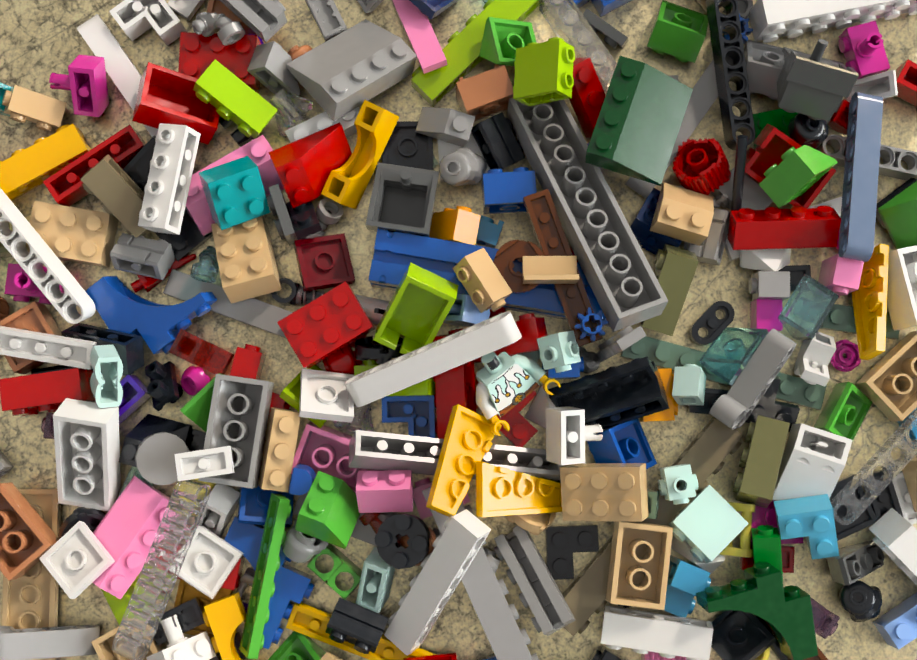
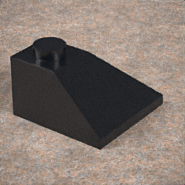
M147 414L125 436L119 462L136 467L135 455L138 446L146 437L159 432L175 434L188 446L193 425Z

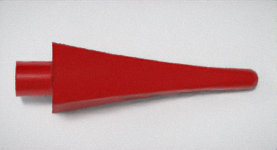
M191 254L179 261H174L164 279L170 276L172 269L178 270L196 259V254ZM137 274L139 279L130 285L135 293L143 288L149 292L163 280Z

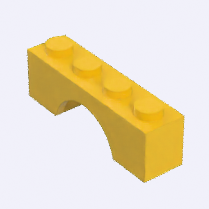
M364 100L354 122L357 130L355 149L343 166L331 171L321 192L322 195L347 207L357 208L399 116Z
M237 592L204 606L203 619L207 627L211 626L214 635L211 638L212 645L216 653L220 652L222 660H242L235 647V634L239 625L246 619V611L240 594Z

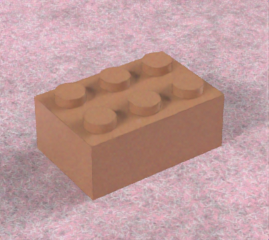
M12 482L0 483V571L8 581L21 578L41 561L39 558L59 540Z

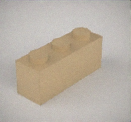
M270 407L258 486L261 489L288 493L301 419L298 411Z

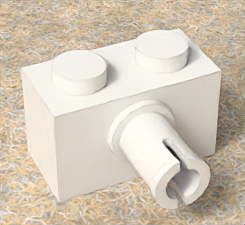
M574 407L546 408V461L559 465L585 463V441H601L603 435H596V432H603L601 425L585 426V409Z
M177 615L160 621L169 643L167 648L146 657V659L209 660L215 657L216 654L207 631L190 638L184 637Z

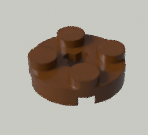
M511 240L499 248L493 261L514 294L532 291L539 285L523 284L522 273L513 271L515 266L513 262L515 260L522 262L523 256H544L542 250L536 244L529 241Z

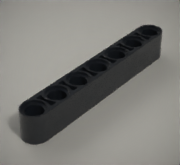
M705 0L724 141L728 148L736 150V131L748 136L747 146L755 138L737 0ZM718 6L724 7L727 14H722L719 11ZM722 31L729 34L730 40H726L722 36ZM725 56L731 57L733 66L726 62ZM729 81L736 84L737 91L731 90ZM733 106L739 109L740 117L734 115L732 111Z

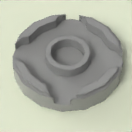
M168 432L155 433L146 437L138 446L135 455L136 467L140 475L152 484L160 486L172 484L178 480L174 454L189 452V449L185 442L175 434Z

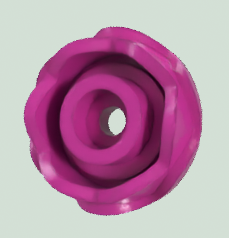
M846 339L836 342V351L830 360L832 366L842 372H850L859 366L861 359L859 358L858 345Z
M190 366L183 372L181 377L183 390L193 397L211 381L210 377L204 373L202 367Z

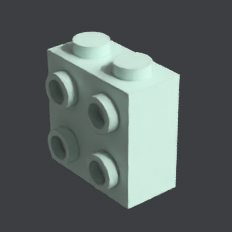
M711 485L705 487L669 523L673 528L674 537L680 542L685 541L692 548L690 550L692 555L700 562L704 560L706 563L712 562L749 524Z

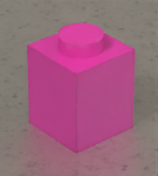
M756 299L750 302V332H758V337H766L772 329L778 332L783 330L782 300Z

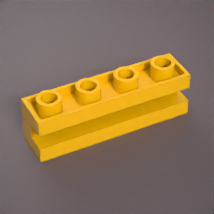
M74 124L63 125L56 130V133L49 137H41L34 142V145L26 149L16 150L11 154L10 158L0 161V188L12 201L44 184V180L91 150L84 141L85 137L82 131Z

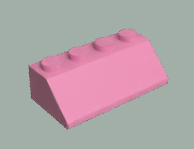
M264 135L259 136L192 174L185 209L203 237L212 232L211 224H214L215 221L211 216L199 172L248 156L258 166L266 196L271 195L268 188L270 186L279 184L281 191L284 190L268 153L273 151Z
M134 476L93 532L115 562L92 583L121 600L184 512L179 503L137 476Z

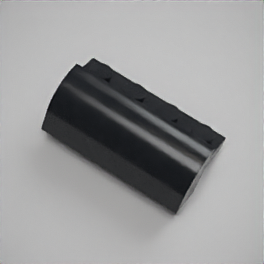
M648 356L636 358L631 362L609 367L604 371L585 375L568 383H561L560 387L556 386L548 389L553 394L549 395V398L556 407L585 409V426L600 424L602 429L669 409L662 379L654 361L651 362Z

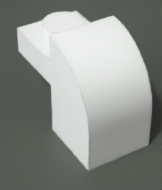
M809 329L800 347L795 362L794 374L800 376V378L811 385L819 384L825 387L830 379L828 364L836 351L834 337Z

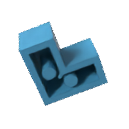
M670 555L664 611L686 618L687 614L690 615L695 607L696 600L693 598L696 596V593L705 591L707 587H710V572Z

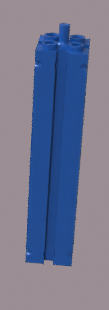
M377 229L369 282L372 287L396 291L411 262L459 285L457 294L469 295L452 268L465 256L482 248L486 250L491 260L494 261L499 249ZM515 260L513 262L515 265L513 271L522 273V262ZM577 262V268L593 312L597 314L602 309L579 262ZM539 284L532 291L519 294L511 293L504 299L506 304L503 307L506 310L534 313L535 315L566 320L554 284ZM602 312V315L600 316L602 318V321H607L604 313Z

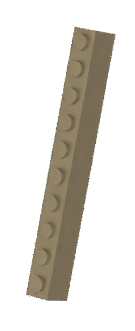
M712 417L671 466L690 464L692 474H696L699 488L695 492L699 494L708 485L707 478L712 473L715 475L722 469L725 464L723 462L724 458L728 454H734L741 446L739 441L743 435L736 429H731L715 417ZM678 481L677 484H676V487H677V488H678L679 485H680L679 481ZM658 482L651 490L659 491ZM659 493L658 518H646L642 522L670 526L669 523L691 501L673 505V500H665L664 495L661 496ZM613 535L562 594L576 621L563 627L572 636L577 632L581 634L590 623L588 619L594 612L598 614L607 603L605 599Z

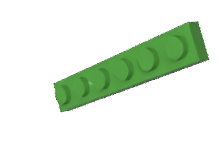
M271 493L239 648L248 659H258L259 650L264 645L263 630L264 625L269 620L270 612L268 606L270 597H273L275 591L274 576L280 567V547L285 542V523L291 513L290 500L282 494Z

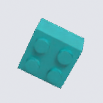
M248 156L199 172L212 219L221 230L270 213L258 166Z

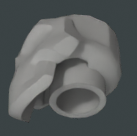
M460 147L456 152L444 156L439 164L441 178L453 186L476 185L487 169L485 159L466 147Z
M296 519L294 526L286 534L282 550L291 561L305 563L314 555L326 549L328 542L295 530Z

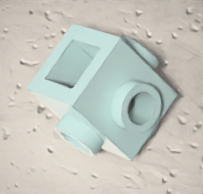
M574 330L555 333L537 339L544 370L555 368L556 373L572 370L571 364L581 362Z
M690 464L659 468L661 479L658 480V489L660 495H664L665 500H673V505L688 503L690 497L696 496L695 490L699 488L696 474H692ZM679 481L680 485H679V487L677 488V487H676V484H677V482Z

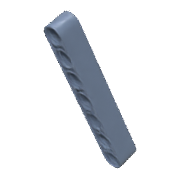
M860 92L853 94L848 111L838 254L842 258L868 262L874 249L883 98Z

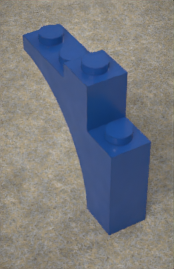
M117 276L102 277L85 291L93 300L96 310L110 330L142 336L153 354L164 352L165 355L179 347L177 343L185 338L181 331L192 325L191 320L196 316L201 317L212 309L210 306L217 301L213 292H203L176 305L158 304L133 293Z
M235 516L225 541L243 552V556L249 561L253 569L256 570L264 526L238 523V516ZM282 545L279 552L280 567L274 576L275 591L273 597H270L268 606L270 612L269 620L263 630V648L269 649L273 643H279L284 631L280 626L284 618L289 619L294 606L291 604V601L300 604L304 598L309 599L315 586L311 583L314 576L286 564V561L291 562V560L284 554Z

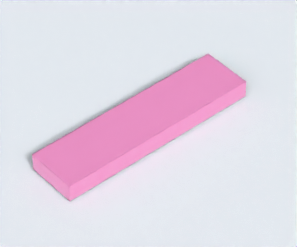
M392 0L414 53L417 55V60L423 73L425 74L448 65L428 17L421 13L409 0Z

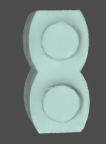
M113 344L93 346L90 353V363L93 369L90 379L92 393L99 408L117 407L121 404L123 398V390L119 382L123 373L122 361Z

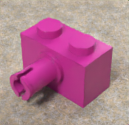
M876 21L846 28L839 36L838 46L840 51L844 53L846 59L845 66L856 70L859 74L857 79L886 72L890 69L883 46L884 40L881 39L882 35L879 33Z
M78 55L68 66L69 75L51 73L49 83H54L50 84L51 89L71 91L74 115L100 117L108 107L109 96L104 57Z
M8 263L4 294L13 296V301L29 303L31 298L39 299V303L52 305L19 264ZM43 266L44 272L47 273V268ZM59 285L60 291L64 294V288Z

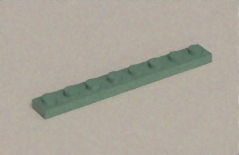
M647 336L623 350L620 356L630 360L648 356L651 362L654 361L656 367L672 368V371L675 370V367L695 364L702 368L706 375V380L730 387L733 386L747 363ZM780 372L777 374V376H780L781 381L776 399L821 410L827 385L825 387L819 384L811 385L799 377Z

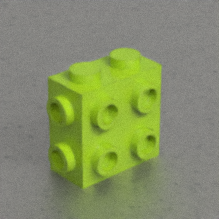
M553 37L549 38L546 42L528 43L525 47L516 48L513 99L527 106L572 98V87L574 85L573 62L575 60L574 47L566 43L562 38Z

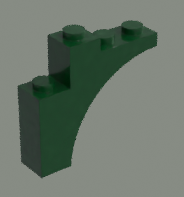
M767 562L756 563L753 567L744 569L745 580L735 579L730 584L720 587L710 586L705 591L696 593L697 603L708 613L735 610L748 612L763 618L773 629L781 652L789 659L803 660L818 655L810 595L798 586L790 585L783 587L781 571Z

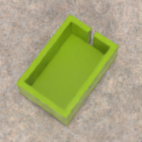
M410 262L377 326L373 340L395 350L401 334L404 336L400 348V353L407 354L432 343L456 300L459 285Z

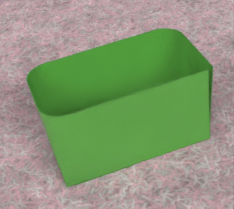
M328 543L326 549L314 555L307 564L310 570L343 599H346L360 583L362 570L330 543ZM322 554L331 556L334 561V567L328 573L319 572L315 566L316 559ZM341 572L350 573L354 579L352 588L347 591L338 589L335 584L336 576Z

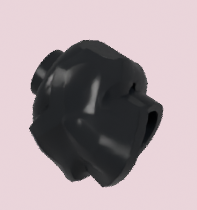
M798 113L790 120L788 125L789 136L799 145H807L817 149L828 137L827 121L822 119L813 120L807 115Z
M858 580L851 585H844L842 587L839 600L842 607L850 614L852 621L865 622L879 615L882 605V594L878 587L869 586Z

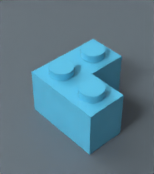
M828 494L774 501L781 540L806 537L812 560L839 556L834 513Z

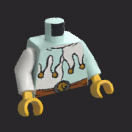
M491 352L482 356L481 362L484 367L476 374L478 380L476 404L487 421L490 420L492 422L491 432L494 435L501 436L497 431V425L501 423L506 431H509L510 427L506 421L499 420L497 415L500 417L504 416L540 386L538 381L543 383V389L549 395L553 394L547 389V385L550 382H555L560 387V383L554 378H548L545 375L546 372L529 357L518 354L510 357L506 352H502L497 356L495 352Z

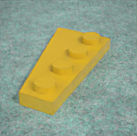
M879 244L874 247L870 260L863 264L859 289L851 292L859 358L862 360H870L885 352L889 245Z
M459 404L452 408L426 504L427 508L448 517L456 514L470 487L469 483L473 475L476 474V461L481 462L485 453L491 448L493 444L491 441L495 436L491 432L492 422L490 420L487 421L484 416ZM498 424V425H497V431H498V432L500 431V429H501V427H502L501 424Z
M476 461L477 517L562 512L561 483Z

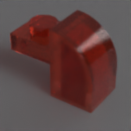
M180 329L169 350L170 353L215 375L218 373L225 374L234 357V354L183 329Z

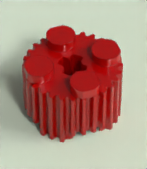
M700 138L698 141L696 139H687V142H682V146H678L677 157H674L675 161L673 162L674 166L672 169L685 189L709 195L710 191L715 192V189H720L719 186H723V183L730 180L729 162L721 145L715 138L708 140L707 138L704 140Z

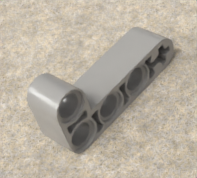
M772 329L763 339L729 392L717 399L709 414L731 429L740 428L794 351L796 343L777 330Z
M73 625L25 629L0 626V660H32L95 655L97 653L91 642L99 638L100 626Z

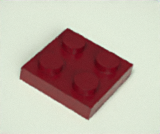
M345 233L294 240L293 245L304 292L337 287L345 281L349 285L355 283Z

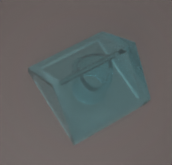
M804 274L778 319L793 339L813 340L839 295L809 275Z
M726 327L713 341L699 362L703 367L730 385H733L769 332L767 329Z

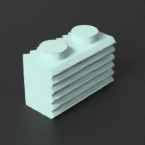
M377 547L373 548L364 561L355 604L379 613L390 597L395 568L381 558Z

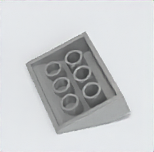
M365 19L287 63L286 68L331 119L335 121L362 105L364 100L372 99L412 75L417 55L400 37Z

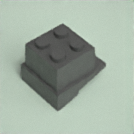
M818 39L812 54L783 47L784 64L777 80L778 107L789 113L797 112L807 115L813 120L822 119L829 121L843 97L848 98L859 74L854 68L846 67L843 63L822 58L828 42L824 39Z
M378 162L366 219L367 229L374 230L375 232H377V229H384L390 232L396 231L429 237L439 171Z

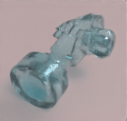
M207 246V249H204L199 254V262L192 265L190 276L198 281L214 283L218 275L217 268H219L216 249L213 246Z

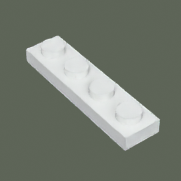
M0 326V355L88 370L92 369L90 353L93 346L97 345V342Z

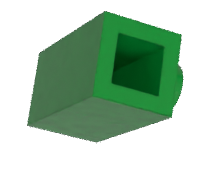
M760 525L757 528H751L753 565L759 562L771 564L781 571L783 581L781 537L778 527Z

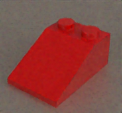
M340 122L268 152L293 208L318 198L331 171L343 166L352 155Z

